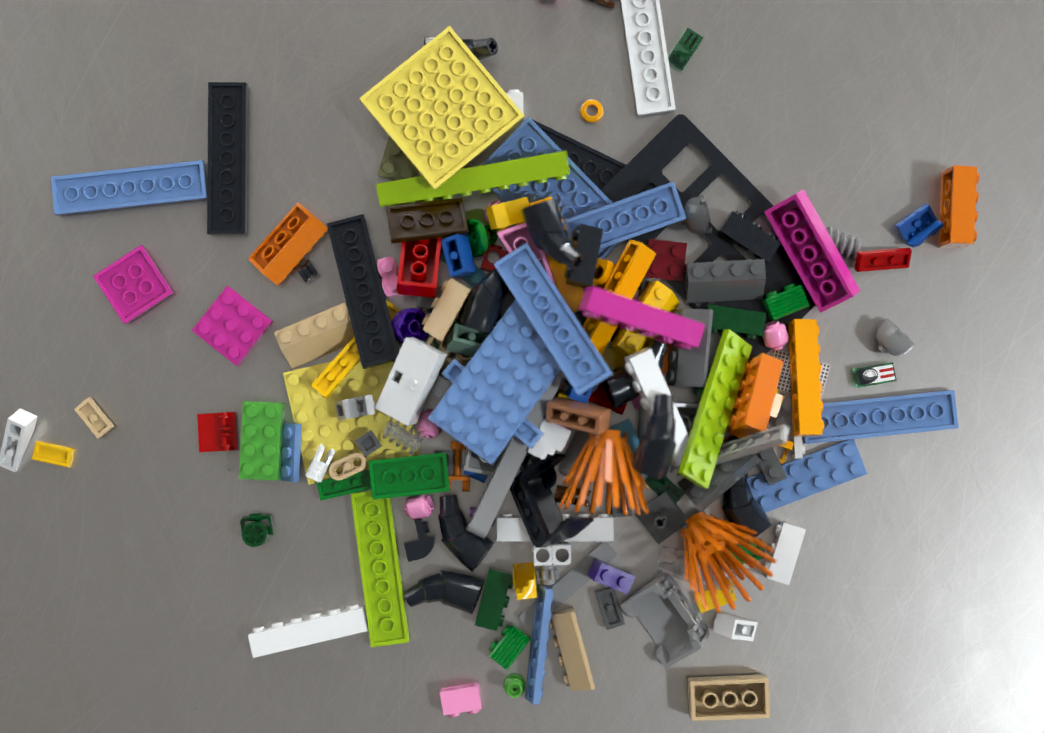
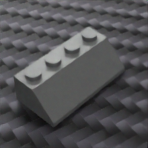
M765 259L685 264L686 303L763 299L766 281Z
M676 309L673 314L703 323L705 328L698 347H691V350L675 347V342L671 344L670 352L668 353L669 366L666 373L667 386L686 389L705 388L713 310Z
M733 435L724 443L734 441L740 438ZM753 453L715 465L708 489L699 487L685 477L677 484L702 512L761 461Z

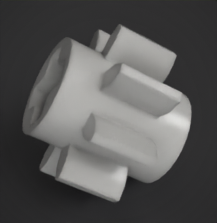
M554 565L540 566V570H536V580H541V585L555 584V579H559V570L554 569Z

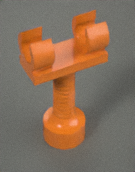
M451 441L450 449H453L455 452L454 474L449 475L450 491L451 480H463L462 492H469L470 477L461 476L460 474L461 452L466 446L459 441Z

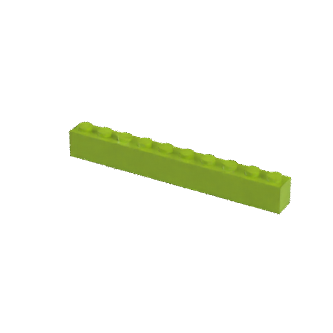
M567 150L462 168L436 190L431 187L422 175L376 184L380 207L395 206L400 203H416L418 200H423V202L435 201V197H442V200L451 199L453 194L459 193L461 197L472 195V191L479 190V193L491 192L490 188L498 187V190L509 189L511 184H517V187L527 186L529 181L536 180V184L548 182L547 178L555 177V180L567 179L566 175L570 174Z

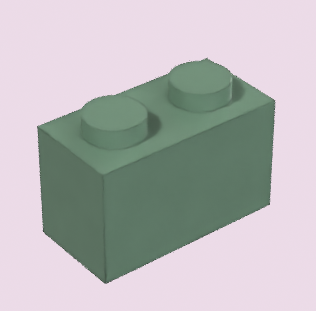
M455 323L447 336L446 351L473 357L490 333Z

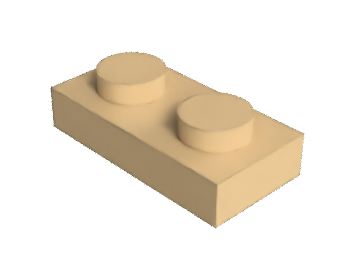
M88 397L74 408L97 439L102 438L115 427L91 397Z

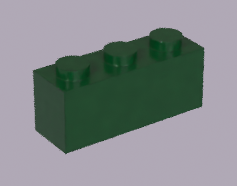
M710 304L706 305L705 309L713 310L711 333L719 334V331L730 329L736 335L738 333L745 334V338L757 339V336H763L766 313Z
M489 567L475 626L494 631L498 630V626H503L505 616L501 614L503 607L507 608L510 597L506 596L507 591L513 587L512 572Z

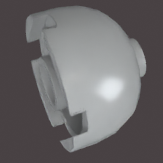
M889 319L884 321L877 330L876 339L880 344L878 348L885 355L890 353L893 356H901L909 352L915 345Z

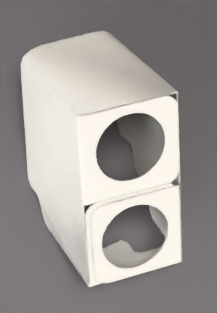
M543 418L539 430L544 435L532 450L528 449L527 453L543 460L547 454H558V452H562L571 431L557 424L546 422V419Z
M559 542L545 548H537L533 545L534 566L571 565V545L568 542ZM560 548H564L569 552V558L565 562H559L555 557L556 551ZM539 549H546L550 555L548 561L544 563L539 562L536 559V552Z

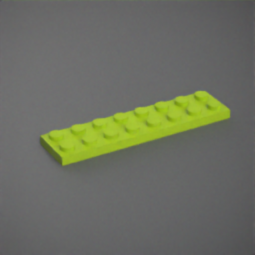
M730 329L723 330L678 470L680 475L705 489L709 487L734 402L740 389V382L743 379L745 365L748 363L752 350L750 344Z
M372 491L351 493L371 647L410 642L391 498L373 500Z

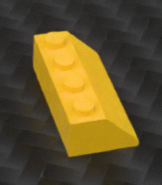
M658 280L648 282L637 300L640 303L670 313H674V310L680 304L674 292ZM620 328L610 346L627 357L637 351L648 348L651 340H656L657 336L645 337L637 334L638 330L628 331Z

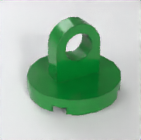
M477 219L466 220L468 235L465 236L469 238L473 257L483 256L487 251L488 245L496 242L498 238L497 230H491L490 225L483 226ZM486 230L490 232V240H488Z

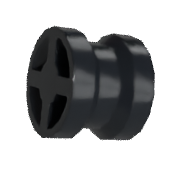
M309 259L305 261L304 265L296 267L305 283H308L310 278L319 276L318 271Z

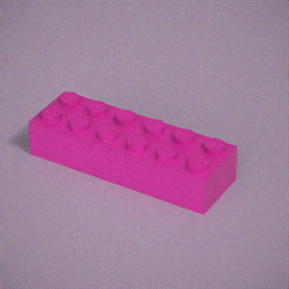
M804 189L764 211L820 313L854 297L860 292L858 285Z
M596 287L585 288L578 308L585 317L592 319L600 317L603 323L617 325L618 323L621 329L628 331L638 330L637 334L645 337L657 336V341L671 344L675 342L674 346L681 349L691 350V347H698L705 328L703 323Z

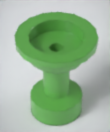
M512 673L505 678L503 688L510 697L517 698L525 691L526 681L520 674Z

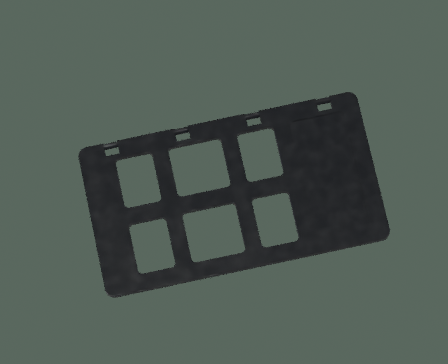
M683 114L675 116L601 189L614 203L637 195L649 183H652L656 188L671 183L663 175L662 170L689 143H692L711 164L685 191L680 192L677 189L682 207L689 199L699 196L719 175H724L750 202V207L743 213L746 216L745 219L750 223L754 222L760 215H763L768 220L764 211L773 207V204ZM708 223V228L712 227V233L702 235L710 242V246L693 263L713 262L720 255H723L728 261L747 259L733 246L731 241L718 234V230L711 223ZM667 226L630 239L647 246L648 239H655ZM782 243L770 261L765 263L766 281L763 299L719 301L714 304L703 302L699 307L695 303H688L693 309H705L706 305L710 304L766 313V324L771 322L762 301L767 298L766 294L776 290L778 294L784 292L783 287L793 283L795 286L801 285L809 306L774 320L785 324L787 333L788 322L794 319H802L816 305ZM685 274L683 281L665 280L686 301ZM719 331L718 335L720 337L722 336L723 331ZM738 333L740 338L752 346L748 362L762 353L767 354L772 349L765 346L762 336H757V339L745 338V334Z

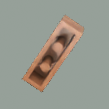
M556 397L547 403L546 422L599 435L609 428L611 409Z

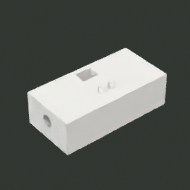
M415 337L405 338L375 409L407 426L416 424L447 354Z

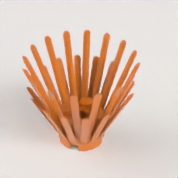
M605 430L601 434L594 436L593 433L589 432L587 442L562 483L564 486L568 485V488L558 508L563 506L570 491L564 506V510L568 509L589 460L575 506V512H578L581 505L584 504L590 484L594 481L590 505L591 514L595 513L596 506L601 505L602 493L605 490L606 482L607 514H612L613 490L614 507H619L620 492L623 515H628L625 487L629 507L635 509L636 514L639 516L641 515L639 504L645 514L648 515L650 513L643 494V486L647 490L648 487L643 475L632 465L634 455L627 442L628 433L625 432L623 437H620L621 431Z
M699 512L685 521L688 524L685 530L683 527L681 528V537L684 540L685 581L688 580L689 576V586L695 592L697 604L699 602V589L703 608L707 611L708 606L700 576L699 562L715 610L720 613L721 609L716 597L717 589L708 568L709 565L730 608L735 610L736 605L727 590L731 589L732 586L723 570L747 602L751 601V597L733 572L740 580H744L746 576L761 591L764 590V586L732 553L749 567L755 568L756 566L767 576H773L770 570L736 544L738 543L771 563H777L774 558L739 537L770 552H774V549L765 545L766 542L742 532L757 533L747 529L745 526L715 518L711 513L707 515L705 512Z

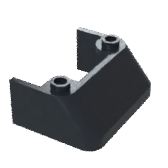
M547 454L544 460L537 457L514 478L510 486V492L531 542L537 548H545L575 537L594 521L593 517H570L564 520L550 489L557 481L554 467L565 458L564 454Z

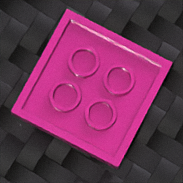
M143 245L138 246L93 276L123 324H128L174 294Z
M226 286L191 331L234 365L238 366L273 321L232 288Z

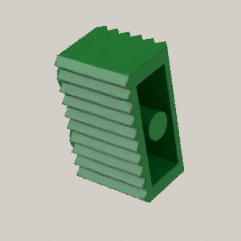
M793 283L783 287L784 292L778 294L776 290L766 294L767 298L762 301L770 321L809 306L801 285L795 286Z
M514 623L511 626L506 625L500 633L502 635L501 639L498 642L495 640L489 647V657L505 670L509 669L531 640V637Z

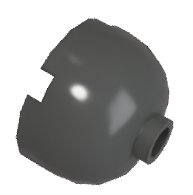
M704 195L693 197L684 204L683 210L686 219L680 221L682 226L686 225L689 232L697 235L712 233V227L708 228V223L711 220L706 201L702 202Z

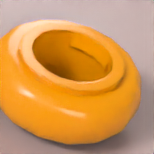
M587 100L580 108L582 119L588 123H595L603 116V107L597 100ZM590 106L595 107L597 114L589 116L586 113V109Z

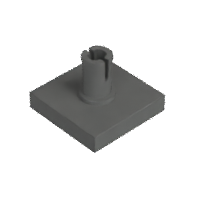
M666 490L647 504L650 512L648 515L641 509L640 516L635 513L636 517L658 545L687 524L685 521L688 519Z

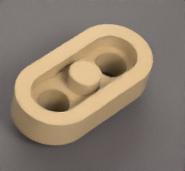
M353 453L337 460L330 465L329 474L334 480H343L361 472L367 465L366 457L361 453ZM355 459L360 460L359 466L354 465ZM337 467L343 469L342 474L336 472Z

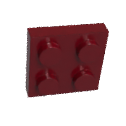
M648 239L647 247L654 251L656 255L644 278L683 281L687 243Z

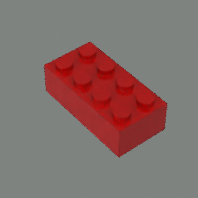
M442 238L402 242L397 294L436 298Z

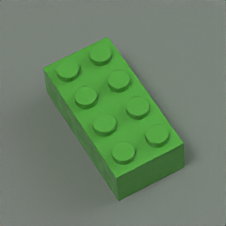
M243 401L239 479L281 480L283 423H285L286 403Z

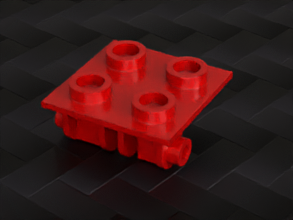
M236 412L197 414L199 452L238 450Z

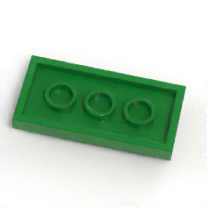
M446 452L369 461L373 500L450 491Z

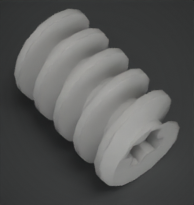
M827 227L826 230L840 255L845 252L846 259L853 255L852 261H855L857 252L861 249V238L857 237L854 240L853 235L847 237L845 232L840 234V231L837 229L832 232V227Z

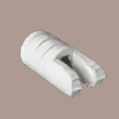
M322 444L319 445L305 475L320 483L335 454V450L330 449L324 462L321 461L320 458L324 452V445Z

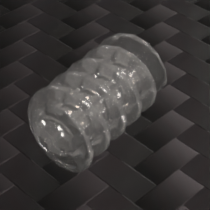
M391 417L383 430L382 438L386 439L390 436V443L397 440L396 446L399 447L403 444L404 451L410 448V455L417 452L426 435L419 438L420 431L413 434V427L407 431V425L404 424L400 427V421L397 420L393 423V418Z

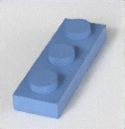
M283 423L281 481L299 482L302 424Z

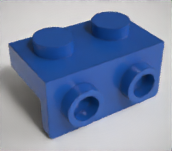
M925 203L897 223L895 227L904 244L914 248L921 245L928 237L938 233L944 227V224L936 219L930 205Z

